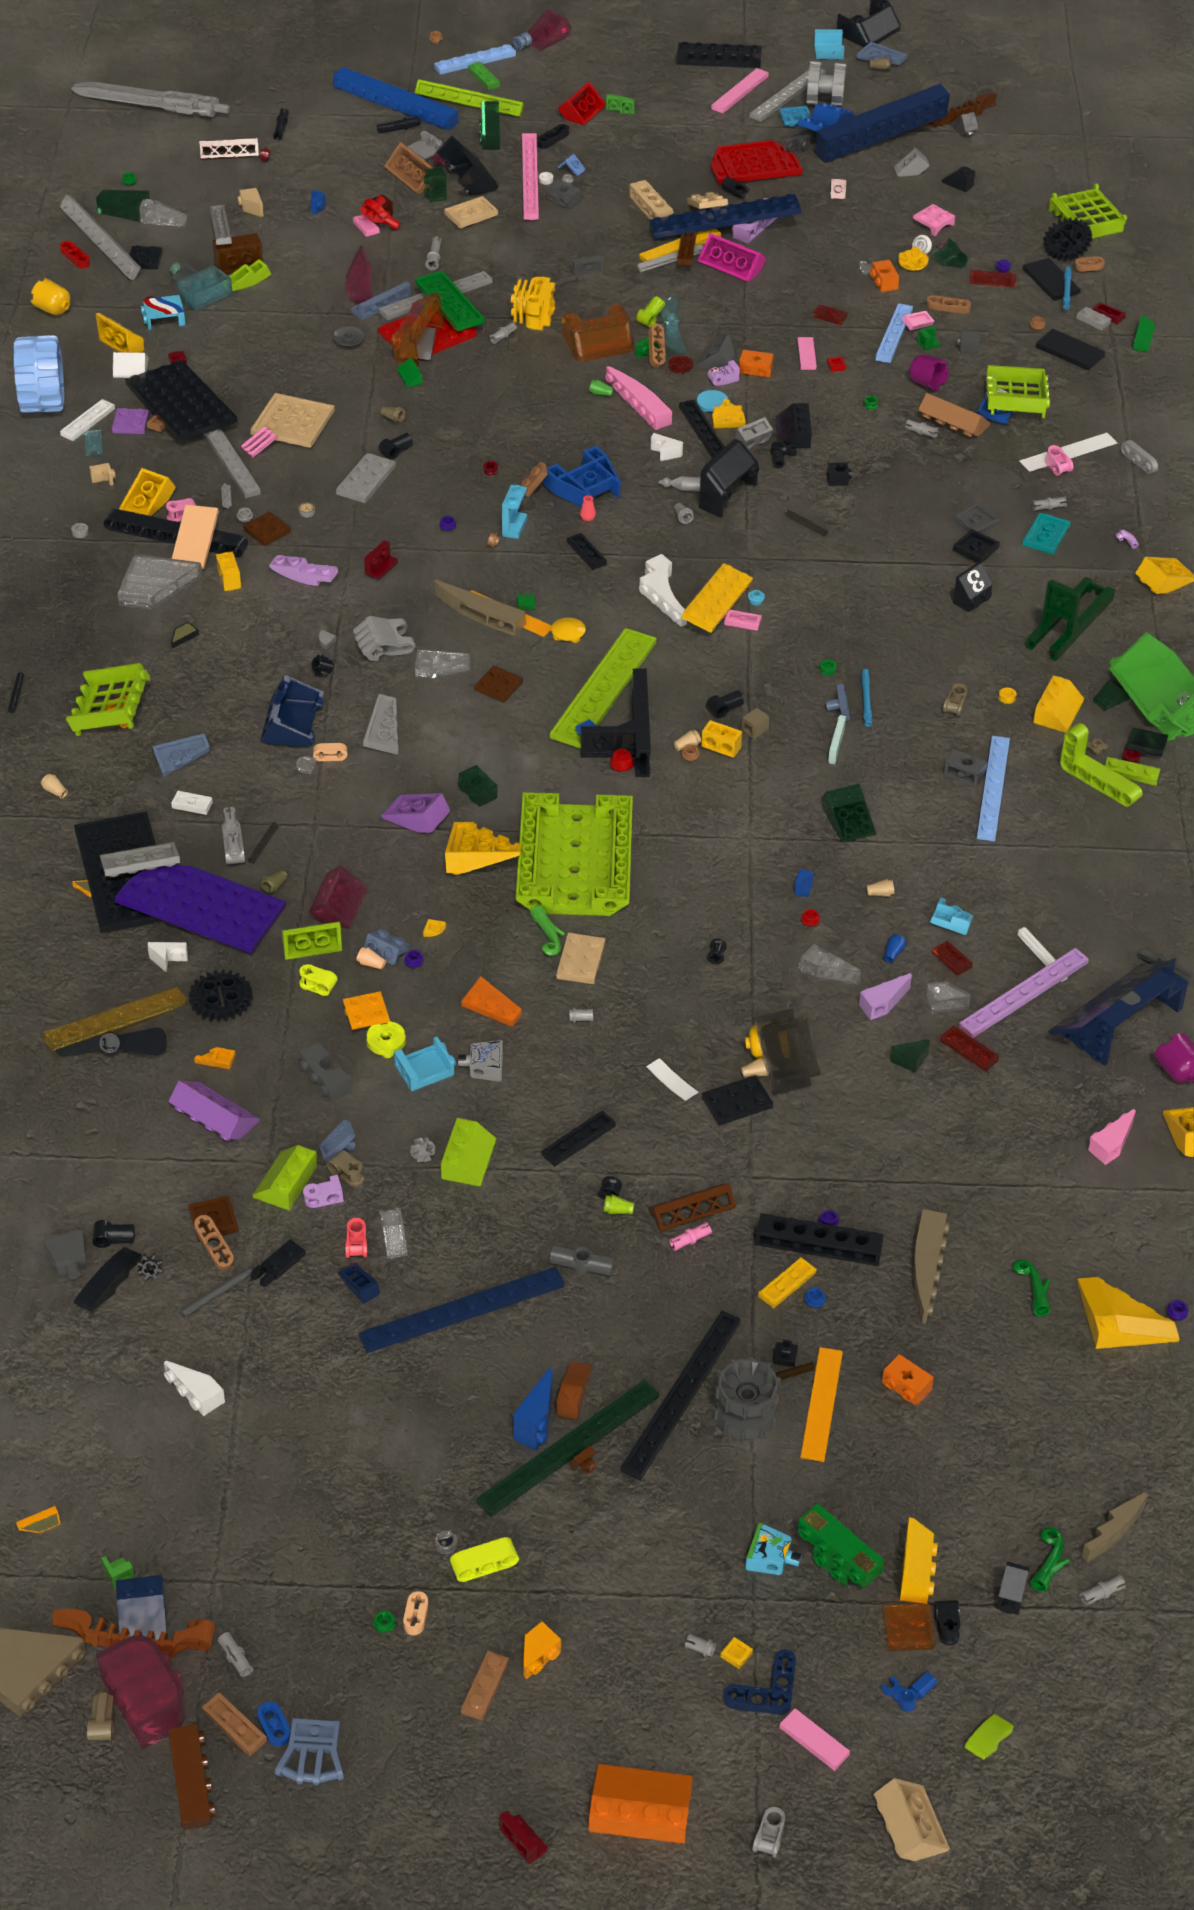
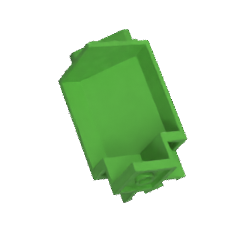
M1146 632L1122 656L1112 658L1109 661L1111 665L1109 669L1147 720L1158 727L1163 734L1168 735V741L1175 740V737L1180 735L1184 737L1194 735V676L1172 649Z

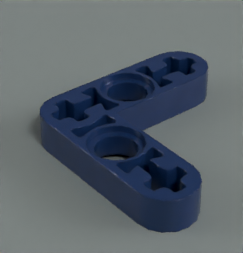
M782 1649L776 1653L772 1689L731 1684L724 1690L723 1700L725 1705L731 1709L784 1715L788 1713L792 1702L796 1664L795 1654L787 1649ZM783 1658L788 1659L787 1670H782ZM779 1678H786L790 1683L787 1686H780L776 1681ZM732 1693L737 1694L736 1700L731 1699ZM744 1694L747 1695V1702H744ZM759 1695L763 1697L764 1701L760 1704H755L751 1698ZM768 1697L771 1698V1703H770V1705H767V1704H768ZM779 1699L783 1700V1706L778 1705Z

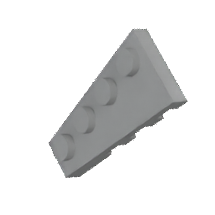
M382 694L378 695L363 741L364 747L398 755L396 698Z

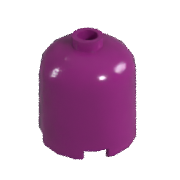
M920 354L910 363L909 375L917 384L933 391H938L940 385L945 384L948 379V362L927 354Z
M1185 1033L1173 1035L1171 1037L1172 1041L1166 1045L1162 1043L1156 1049L1154 1056L1175 1082H1194V1044Z

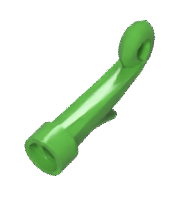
M542 905L535 906L530 911V915L550 940V942L542 945V950L546 955L555 956L562 948L557 934L564 936L565 933L548 918L547 912Z

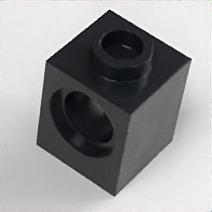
M828 463L827 479L829 486L848 485L849 479L852 478V470L848 468V463Z

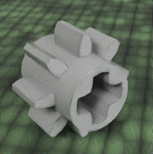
M428 1137L414 1139L415 1144L410 1146L411 1156L417 1159L418 1163L431 1161V1156L435 1154L434 1143L429 1141Z

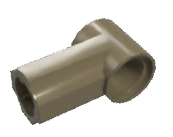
M99 1693L93 1697L91 1719H88L87 1723L88 1741L113 1740L114 1721L112 1718L115 1700L114 1696L108 1693Z

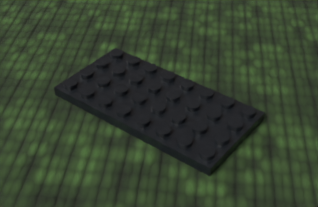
M183 360L160 366L154 370H147L144 373L132 375L125 379L126 385L157 416L160 422H163L164 426L179 442L238 422L237 416Z
M147 811L74 825L100 933L163 921L115 902V896L132 877L147 869L139 870L136 873L127 872L121 873L116 877L105 876L100 860V855L156 845Z

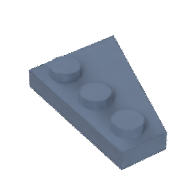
M870 42L857 53V59L870 61L887 57L891 59V64L900 65L907 59V54Z
M205 733L152 746L163 778L210 752V746Z

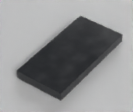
M1050 258L1023 265V270L1053 301L1063 299L1064 272ZM1072 280L1070 283V297L1080 294L1081 291Z
M1051 329L1036 342V348L1086 370H1090L1105 356L1106 352L1055 329Z

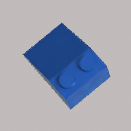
M549 1368L513 1414L514 1440L535 1451L540 1445H544L549 1437L548 1429L553 1396L552 1369Z

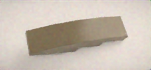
M1146 1492L1109 1511L1107 1522L1097 1527L1095 1538L1084 1544L1082 1558L1086 1563L1108 1550L1131 1528L1145 1508L1148 1496Z

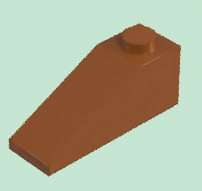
M571 1361L558 1394L557 1416L578 1420L592 1365Z

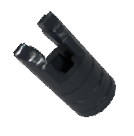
M726 177L722 182V189L741 199L744 198V195L740 190L746 193L750 190L749 187L730 177Z

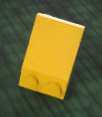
M141 468L119 509L152 516L168 502L176 486L169 477Z
M1145 557L1135 573L1140 577L1141 582L1151 587L1150 590L1155 594H1167L1194 582V574L1176 558Z
M1194 1107L1163 1110V1116L1177 1148L1185 1156L1194 1157Z

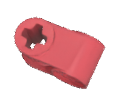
M352 1218L347 1223L346 1258H350V1256H363L367 1258L366 1225L361 1218Z

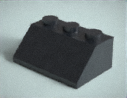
M793 403L776 416L778 442L785 443L786 445L796 444V448L811 447L812 431L809 403Z

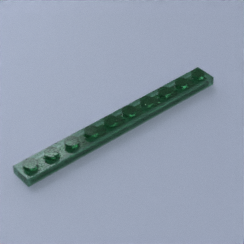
M644 1379L477 1497V1504L490 1517L494 1516L570 1462L583 1450L598 1442L657 1400L659 1392Z

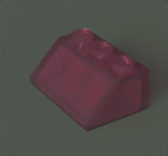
M340 865L326 873L309 912L322 924L340 922L341 928L349 929L368 888Z

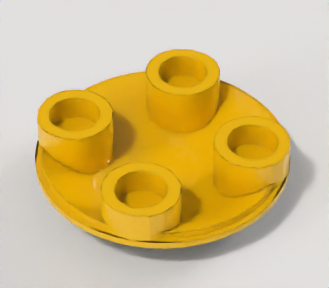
M913 247L911 250L900 253L898 258L901 267L912 271L923 269L929 261L928 256L920 251L918 247Z
M566 617L555 621L552 624L551 631L555 640L577 643L585 634L586 627L582 621Z

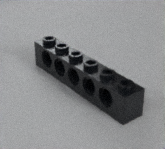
M678 42L677 65L760 68L762 46Z
M760 1213L755 1245L879 1266L884 1234Z

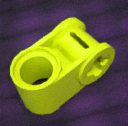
M303 965L299 970L301 976L299 981L300 987L322 996H328L338 980L333 972L313 965Z

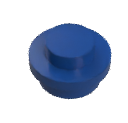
M813 1287L805 1293L804 1300L808 1306L818 1308L824 1305L826 1296L820 1288Z

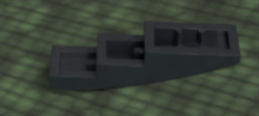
M123 1247L88 1281L74 1299V1304L92 1312L115 1294L116 1286L128 1278L129 1270L137 1265V1261H141L142 1254Z

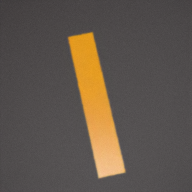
M819 1348L800 1458L825 1461L843 1351Z

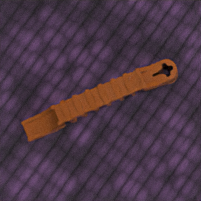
M57 1609L52 1614V1626L73 1630L84 1640V1643H91L94 1647H97V1645L104 1646L108 1650L115 1648L120 1652L127 1650L134 1654L136 1652H142L145 1655L152 1653L161 1657L162 1655H170L172 1658H175V1654L187 1648L200 1651L209 1650L216 1628L212 1621L200 1619L189 1621L185 1630L175 1631L172 1640L167 1639V1633L163 1631L159 1639H154L155 1634L153 1631L148 1632L147 1638H141L140 1630L136 1629L134 1636H128L129 1630L123 1627L121 1635L115 1634L117 1627L113 1623L110 1624L108 1632H103L106 1621L102 1617H100L96 1629H91V1616L83 1610Z

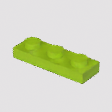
M1107 757L1105 763L1106 767L1128 780L1155 786L1160 774L1159 768Z

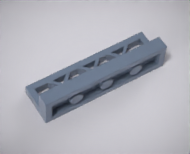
M408 282L402 283L352 307L351 312L362 320L379 313V308L411 297L410 284Z

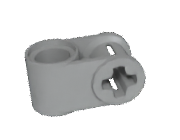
M770 1807L764 1812L760 1828L754 1840L752 1852L761 1851L771 1854L772 1858H777L785 1823V1814L780 1808ZM776 1820L779 1824L772 1825L768 1821Z

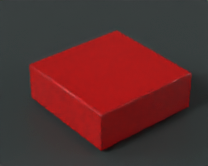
M842 357L827 358V365L831 372L846 370V364Z

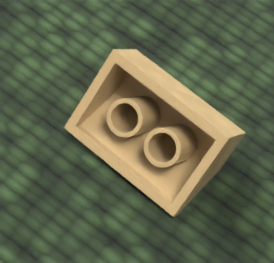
M894 1778L874 1793L877 1808L883 1815L886 1829L893 1839L895 1851L900 1858L917 1861L950 1850L923 1785Z

